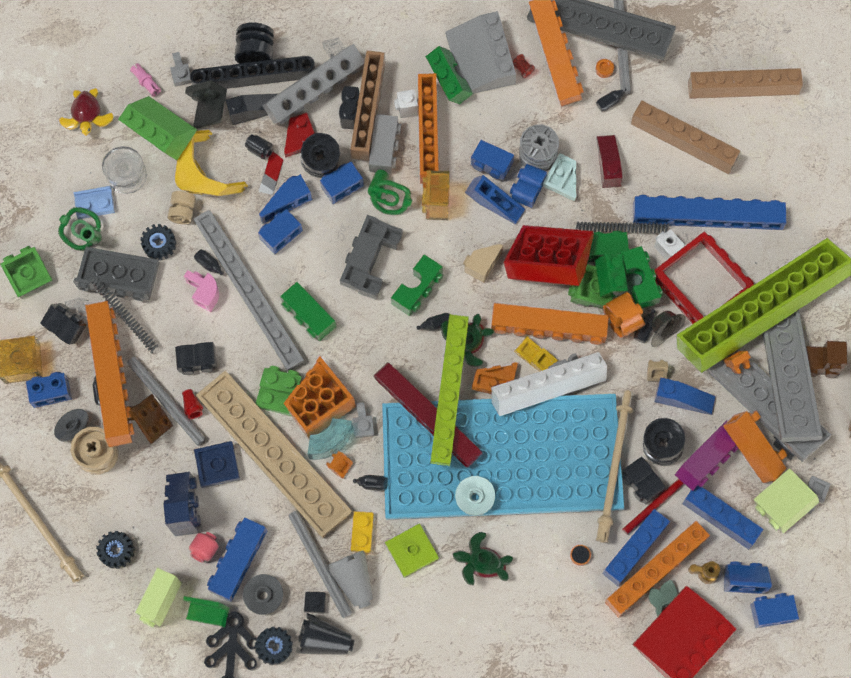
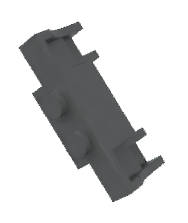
M367 215L358 237H354L352 252L346 256V267L341 276L340 285L357 290L358 294L377 299L383 280L370 275L382 245L397 250L403 235V229Z

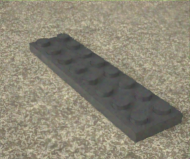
M555 0L558 8L555 14L556 17L560 16L563 24L560 30L664 61L676 31V26L588 0ZM530 8L527 20L535 22Z

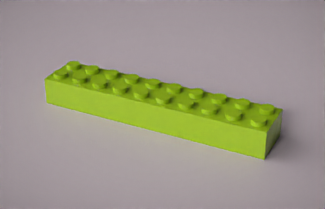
M828 238L824 239L677 334V349L703 373L851 276V258Z

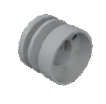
M541 124L530 126L522 133L519 160L523 167L529 164L544 171L552 168L557 159L559 138L556 132L551 127Z

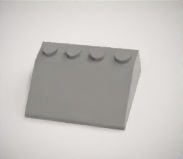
M498 11L479 15L445 32L450 52L458 64L455 66V70L460 77L466 79L473 94L515 85L516 72Z

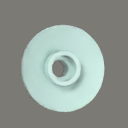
M471 476L462 480L458 485L455 493L456 503L466 514L482 515L493 506L495 490L487 479L480 476ZM474 494L479 496V499L476 501L471 498Z

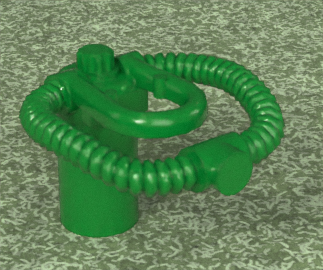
M377 170L368 188V194L373 206L379 212L381 211V213L383 212V214L399 215L405 212L413 201L410 189L397 182L395 183V181L388 180L389 175L386 171ZM386 185L396 187L405 192L403 206L400 209L387 210L378 203L380 202L387 206H395L399 203V195L393 190L385 189ZM382 193L393 195L396 200L389 202L386 199H382Z
M73 207V209L71 208L66 215H62L59 219L61 223L58 228L59 237L72 249L83 251L85 247L93 246V244H98L101 241V220H99L100 218H98L96 213L86 208ZM76 212L89 215L96 223L95 228L82 219L73 222L71 232L75 237L87 242L84 245H76L66 238L64 234V227L69 223L72 214ZM82 223L86 227L82 228L80 234L75 231V227L77 224Z

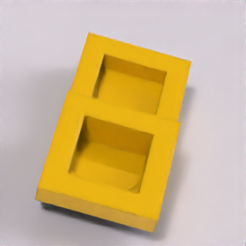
M528 336L514 350L518 356L539 372L548 369L549 366L558 361L545 348L541 349Z

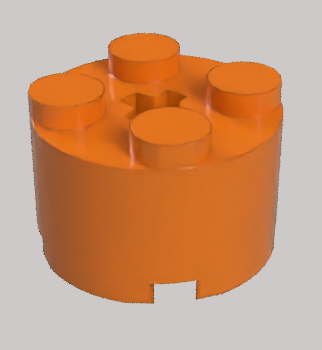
M628 292L603 305L604 315H609L611 321L609 325L618 337H626L645 326V322L641 317L643 310L638 303L634 304Z

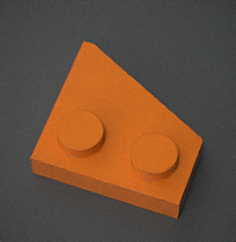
M513 362L511 365L503 367L498 365L492 368L477 369L472 390L492 394L491 387L514 380L518 363Z

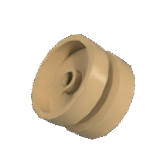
M87 427L82 429L74 436L71 442L70 452L72 458L89 474L101 475L115 466L118 460L119 449L117 446H108L104 429Z

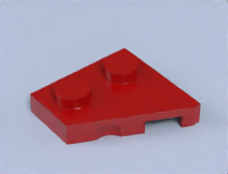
M307 112L289 119L284 149L285 158L301 153L303 142L307 137L314 134Z

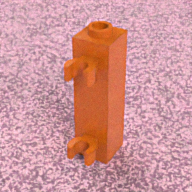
M757 410L752 414L745 411L733 415L723 427L762 483L774 482L787 469L781 461L787 456V453L783 448L779 452L774 451L755 423L761 417Z

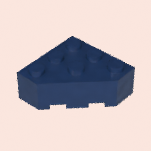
M190 471L166 475V482H169V485H165L164 492L165 497H168L163 503L165 525L175 537L199 533L198 527H201V518L196 511V508H199V499L194 491L197 488L196 477H193Z

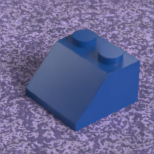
M734 561L724 567V592L765 594L772 588L768 567H763L761 563H750V566L742 565V562Z

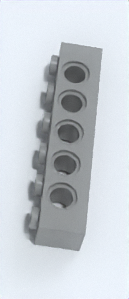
M352 44L262 106L274 124L278 122L283 124L290 119V114L293 112L297 114L304 109L303 105L308 102L312 104L318 100L319 94L322 92L326 94L334 89L332 85L337 82L341 84L346 81L348 74L359 72L362 69L361 65L365 61L355 45ZM342 61L347 64L346 70L341 68ZM327 71L332 73V80L326 77ZM312 81L318 83L317 90L312 88ZM298 91H302V92H303V94H304L303 100L298 99V97H297V92H298ZM284 100L289 103L288 110L282 107Z

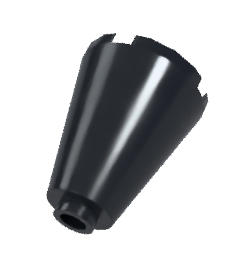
M306 613L305 616L308 620H303L298 642H301V648L297 647L296 653L347 655L348 651L352 652L355 640L351 639V634L312 614Z

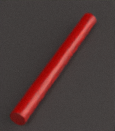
M677 479L622 529L624 533L628 535L654 509L656 510L682 487L684 483Z

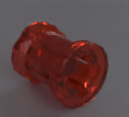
M523 54L518 55L512 61L514 68L516 67L523 78L531 75L535 69L534 65H530L526 61Z

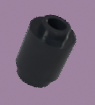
M251 134L245 142L247 150L261 159L269 158L273 152L272 143L258 135Z

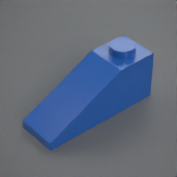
M301 174L288 178L259 213L262 224L274 219L277 213L283 212L285 209L290 211L312 200L311 192Z
M484 175L474 178L465 191L475 202L513 224L517 223L525 210L524 207Z
M660 378L654 402L712 415L715 396L679 381Z

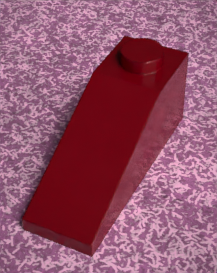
M615 135L597 136L602 188L621 187L623 177Z

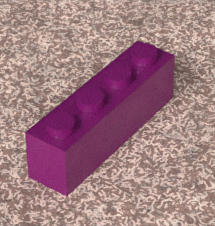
M727 420L675 473V476L692 491L697 486L702 487L709 480L707 476L709 474L713 476L719 470L718 464L720 462L723 465L731 457L729 454L731 451L735 453L739 449L723 427Z

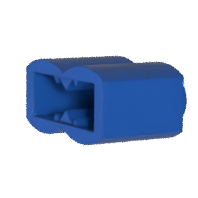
M526 164L518 173L517 178L519 180L517 184L513 183L510 189L512 199L532 208L543 187L547 172Z

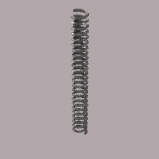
M578 221L576 223V230L577 228L581 230V227L582 230H585L586 225V230H589L590 226V231L594 228V232H596L597 227V231L600 232L601 225V232H603L605 226V232L609 228L610 233L611 227L612 231H615L616 226V231H618L620 226V231L624 228V232H626L627 227L629 233L631 226V233H633L635 226V233H637L638 227L639 233H641L642 227L644 234L646 226V233L648 234L650 225V233H652L653 227L654 233H656L657 227L659 234L660 226L661 232H663L665 225L666 233L669 223L667 225L665 223L663 225L662 223H652V225L648 223L647 225V223L639 224L638 222L636 224L634 222L632 225L631 222L629 224L628 222L626 224L619 222L617 225L616 222L614 224L613 222H607V224L603 222L602 225V222L599 224L598 222H592L591 224L589 221L587 225L586 221L584 224Z
M94 276L90 284H93L95 290H98L100 295L106 298L105 301L111 304L110 307H113V310H115V313H118L120 319H123V322L128 324V327H131L130 330L136 333L135 336L141 339L140 342H143V345L146 344L145 348H148V351L152 354L158 344L153 346L155 342L150 344L153 339L148 340L150 336L146 337L148 333L142 335L145 330L141 331L143 327L136 330L140 326V324L135 326L138 321L134 322L135 318L129 321L133 315L128 317L130 313L124 315L128 310L122 312L125 307L119 310L123 304L117 306L120 301L115 303L118 298L111 301L115 297V295L110 297L113 292L106 295L110 289L104 292L108 288L106 286L101 290L105 283L99 286L103 281L97 283L100 278L93 281L96 278Z

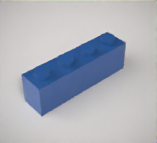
M697 486L693 491L691 490L682 503L748 550L764 530L703 487Z
M654 509L604 569L602 574L616 586H619L666 529L670 521Z
M245 517L242 522H238L234 538L230 539L226 545L227 552L225 556L219 559L216 566L218 569L215 575H211L207 583L210 593L231 603L268 532L266 527Z

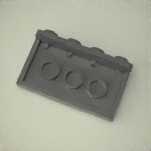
M85 247L78 276L74 278L73 282L79 290H95L90 281L96 276L93 281L98 278L100 280L97 283L103 281L99 286L105 283L101 290L108 286L104 292L110 289L108 293L113 292L115 296L120 298L128 296L137 301L150 300L160 262L158 259Z

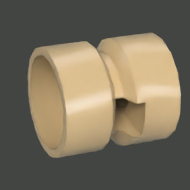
M185 191L172 192L170 200L172 206L168 210V220L177 224H190L193 216L191 209L194 208L196 197Z

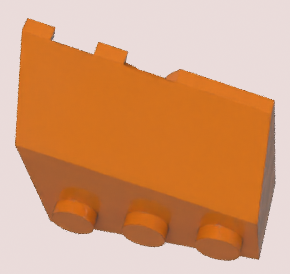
M321 356L316 360L313 368L309 369L306 373V377L300 385L296 386L284 402L285 407L309 440L356 407L354 397Z

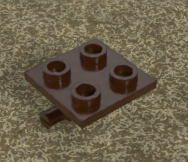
M150 394L135 406L130 407L129 413L132 417L129 418V421L135 420L150 444L173 427L170 419L153 394Z

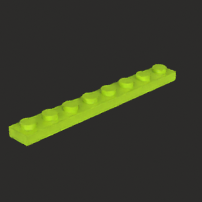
M452 314L449 316L430 464L450 466L468 316Z

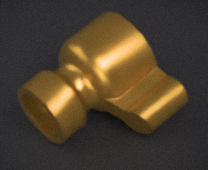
M714 561L704 563L701 567L692 564L688 572L690 574H698L701 582L712 584L720 575V566Z

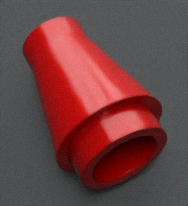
M187 389L183 391L185 415L189 419L200 417L203 414V406L193 390Z

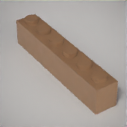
M366 51L350 149L352 159L369 161L375 118L378 113L385 69V52Z
M801 68L691 72L688 80L689 99L799 95L803 86Z
M641 100L632 116L631 125L727 174L732 170L741 150Z

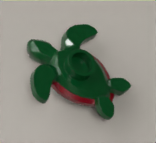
M480 314L473 316L472 322H468L463 361L473 367H479L483 364V361L475 357L473 353L481 348L484 337H489L494 333V330L491 328L484 329L483 325L480 324ZM444 321L441 325V333L445 340L447 339L448 321Z
M478 532L472 536L469 541L470 553L463 550L453 553L455 561L466 564L462 569V576L469 585H474V575L482 578L499 576L503 581H508L509 579L506 565H510L513 557L506 555L501 558L497 552L490 548H480L481 542L486 537L484 532Z

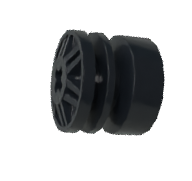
M257 22L244 23L238 26L236 29L237 44L234 56L237 63L273 60L274 30L270 26Z
M314 133L307 137L302 144L300 157L304 170L309 175L321 178L325 174L336 170L340 157V148L337 141L325 133ZM323 155V159L318 161L317 156Z
M658 418L652 421L646 427L643 436V452L647 459L653 464L667 466L677 462L682 456L686 440L683 428L675 420L669 418ZM660 442H667V447L664 445L660 447Z

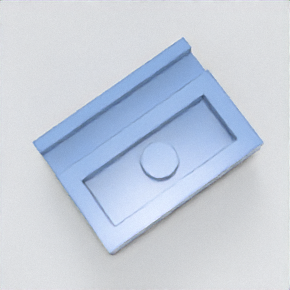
M110 186L73 192L75 207L86 208L96 213L97 216L115 213ZM76 212L78 219L90 218L87 214Z

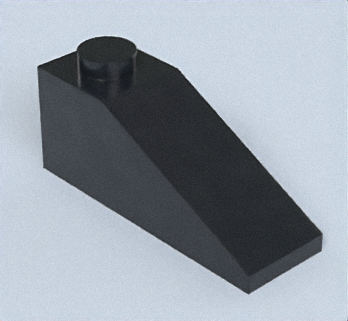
M279 93L241 95L226 99L232 125L268 116L262 105Z

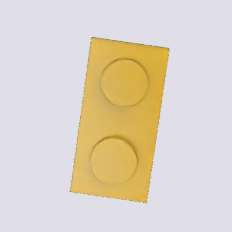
M354 511L351 552L364 550L365 553H371L374 513Z

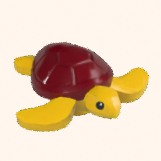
M94 88L89 92L74 90L73 96L75 100L71 106L72 118L61 117L59 122L64 128L74 130L80 124L81 133L87 136L91 131L92 122L99 127H104L111 123L114 117L112 113L99 116L101 108L96 99L98 90Z

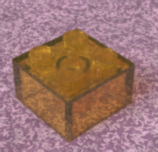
M427 170V177H423L422 213H426V220H448L450 171Z
M35 335L0 340V379L4 384L29 381L36 376L43 377L40 342Z

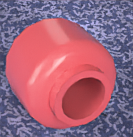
M206 532V534L198 533L189 546L190 556L201 563L210 561L219 548L218 543L215 541L217 539L216 536L209 532Z

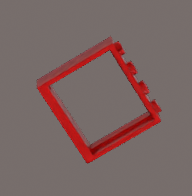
M705 231L654 270L656 284L661 287V290L692 324L704 316L664 272L702 243L743 288L731 299L754 285L753 280L741 272L740 266L736 262L733 263L728 253L724 249H720L715 239Z

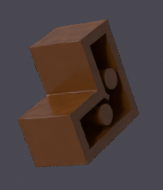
M827 341L823 347L806 346L811 377L825 375V377L834 378L839 376L847 365V342Z

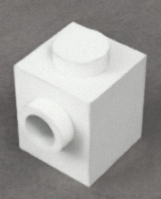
M415 89L397 92V99L394 100L395 109L399 110L400 118L417 116L418 103Z
M670 229L666 233L664 231L656 237L654 248L665 260H668L686 245Z

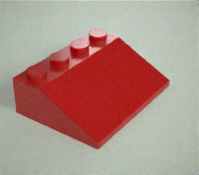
M523 225L504 260L507 278L579 286L586 271L594 232Z
M685 586L632 645L665 678H693L736 631V628L719 611L691 588Z

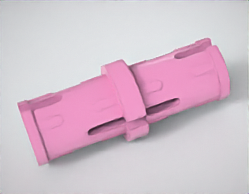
M139 63L135 64L137 68L133 65L130 71L137 77L139 84L144 86L152 97L156 96L154 92L158 95L161 92V88L152 80V76L146 73Z

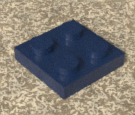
M232 441L194 449L201 488L240 480Z

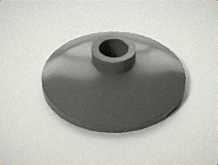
M74 409L64 414L55 426V437L62 442L73 440L79 431L87 427L89 421L87 412L83 409Z
M260 574L254 576L246 583L243 590V600L247 608L253 613L259 615L270 614L280 606L283 600V589L275 577ZM266 592L268 594L267 598L261 599V593Z

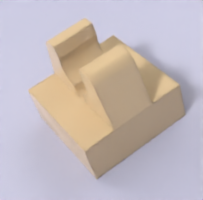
M649 360L647 381H659L660 378L667 379L668 362H664V360H660V362Z

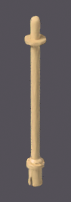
M626 390L623 394L622 405L616 406V410L620 412L603 514L597 520L599 526L596 541L600 540L602 543L609 542L610 527L613 525L610 515L628 414L634 411L633 408L629 407L631 392L629 390Z
M0 462V478L4 480L61 560L60 568L67 572L73 583L82 579L84 574L74 563L75 559L66 555L8 474L11 468L9 466L3 467Z

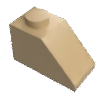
M497 244L474 250L471 256L467 255L463 262L464 272L484 283L503 253V245Z

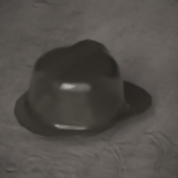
M669 310L657 315L652 321V329L655 334L652 338L651 346L654 348L658 347L669 337L677 333L685 323V315H676Z

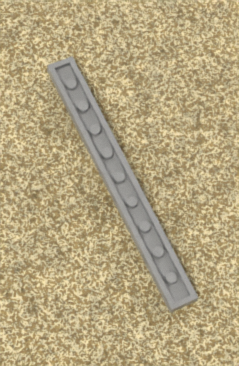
M208 210L195 217L194 222L286 370H293L303 364L302 356L211 211Z

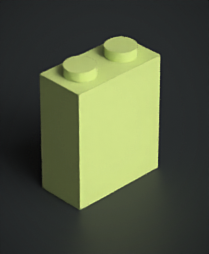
M789 468L754 499V502L756 504L755 510L762 517L766 515L769 519L768 523L776 531L779 529L782 533H785L816 506L819 500L818 496Z
M159 568L156 569L135 612L140 616L139 620L150 627H154V625L161 627L182 584L175 575Z

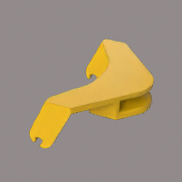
M210 130L196 131L177 159L175 183L178 188L192 194L215 196L243 192L245 190L244 187H248L245 181L224 184L207 177L194 158V143L210 139L209 135H212V132Z

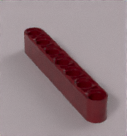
M387 362L373 377L434 436L437 408L398 370ZM455 426L452 454L465 467L469 468L482 455V452Z

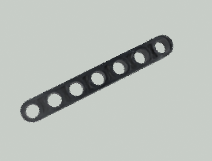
M299 56L200 68L190 73V80L192 85L212 80L225 89L295 81L315 69V62L310 56Z

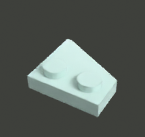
M559 153L543 182V187L575 201L576 161Z

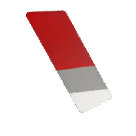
M274 151L269 157L259 188V192L273 195L283 163V159Z

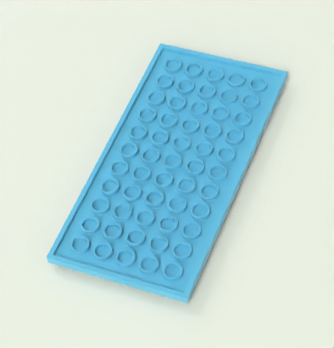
M616 394L559 396L502 416L498 415L492 404V399L458 400L455 426L482 452V455L469 468L465 467L453 454L451 455L450 466L430 464L434 436L400 403H382L384 476L388 479L387 488L385 489L386 520L474 516L463 512L458 507L455 498L456 489L460 482L471 476H480L487 479L495 490V501L491 509L477 516L603 511L618 428ZM430 401L438 408V401ZM621 458L611 511L624 510ZM474 494L471 498L476 501L479 499V496Z

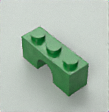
M438 46L425 56L433 72L436 73V77L449 101L461 104L473 95L466 79L460 77L455 71L454 67L458 64L450 50Z
M639 246L620 252L623 255L625 275L636 274L643 281L632 288L631 295L634 303H638L642 309L659 304L663 294L661 287L657 286L655 282V271L649 266L648 262H650L647 251L644 252L643 247Z
M424 254L413 268V275L421 283L415 288H409L401 284L392 295L391 304L408 316H411L413 312L416 313L421 307L420 302L423 298H428L431 294L432 286L441 281L443 266Z

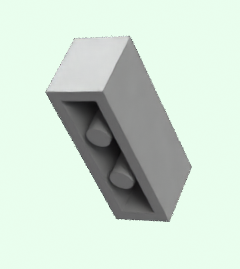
M376 114L369 158V172L375 173L377 170H384L388 174H392V168H396L397 157H394V153L399 148V140L396 139L397 134H401V124L398 123V116Z

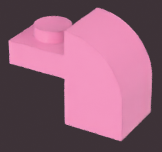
M187 270L184 275L186 283L197 288L192 296L194 304L211 312L219 299V289L215 279L209 273L203 277V275L196 271L192 273Z

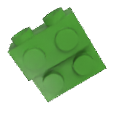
M30 245L21 249V253L16 256L11 254L3 258L4 262L0 263L18 298L52 281L36 247L31 248Z
M587 264L580 285H571L568 290V295L571 296L570 302L586 307L592 305L603 309V305L610 302L613 298L600 297L596 266Z
M277 366L264 368L255 404L260 409L291 416L284 402L296 386L300 385L303 381L302 376H299L300 373L294 370H288V373L282 372L281 368Z

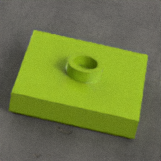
M420 523L385 542L404 578L439 559Z

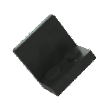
M212 80L188 86L185 90V94L192 97L194 101H198L193 127L196 129L221 123L227 89Z

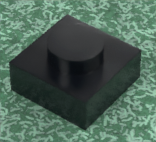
M305 591L304 613L325 614L326 593Z

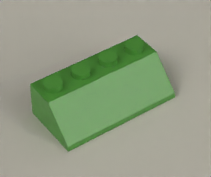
M150 96L128 104L118 119L175 160L180 157L197 131L196 128Z

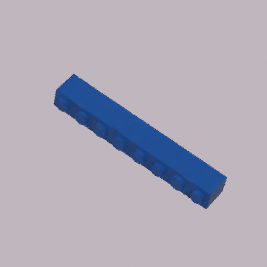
M639 195L635 196L633 201V223H647V225L648 223H651V225L652 223H662V225L669 223L668 226L783 230L786 225V202H780L779 200L767 202L759 199L743 201L739 198L724 200L723 198L705 199L704 197H696L693 199L684 196L668 198L664 195L657 197Z

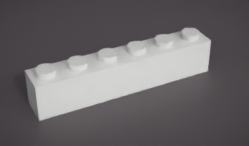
M597 352L491 387L492 404L498 415L502 416L604 382L607 376V364L600 353Z

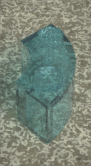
M332 418L330 426L324 432L310 435L307 453L309 460L325 459L340 451L351 437L353 431L352 421Z

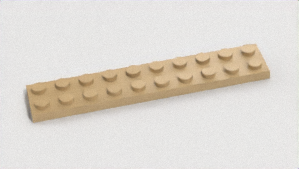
M226 370L196 394L200 402L322 539L352 513L350 508Z

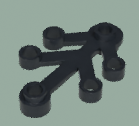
M230 612L227 616L225 627L220 628L214 635H210L206 639V644L210 648H215L218 646L219 640L229 633L228 641L212 655L204 659L206 667L214 668L217 665V661L227 653L226 671L222 678H235L236 653L243 660L248 670L253 671L258 665L257 661L250 657L237 642V633H239L246 640L247 647L250 650H256V647H250L249 643L251 640L256 641L257 638L252 637L244 628V617L238 612ZM233 619L238 620V624L235 626L231 625ZM211 638L216 639V643L214 645L209 644V640ZM213 658L214 664L208 665V659ZM251 660L254 661V666L252 668H249L247 665L248 662Z

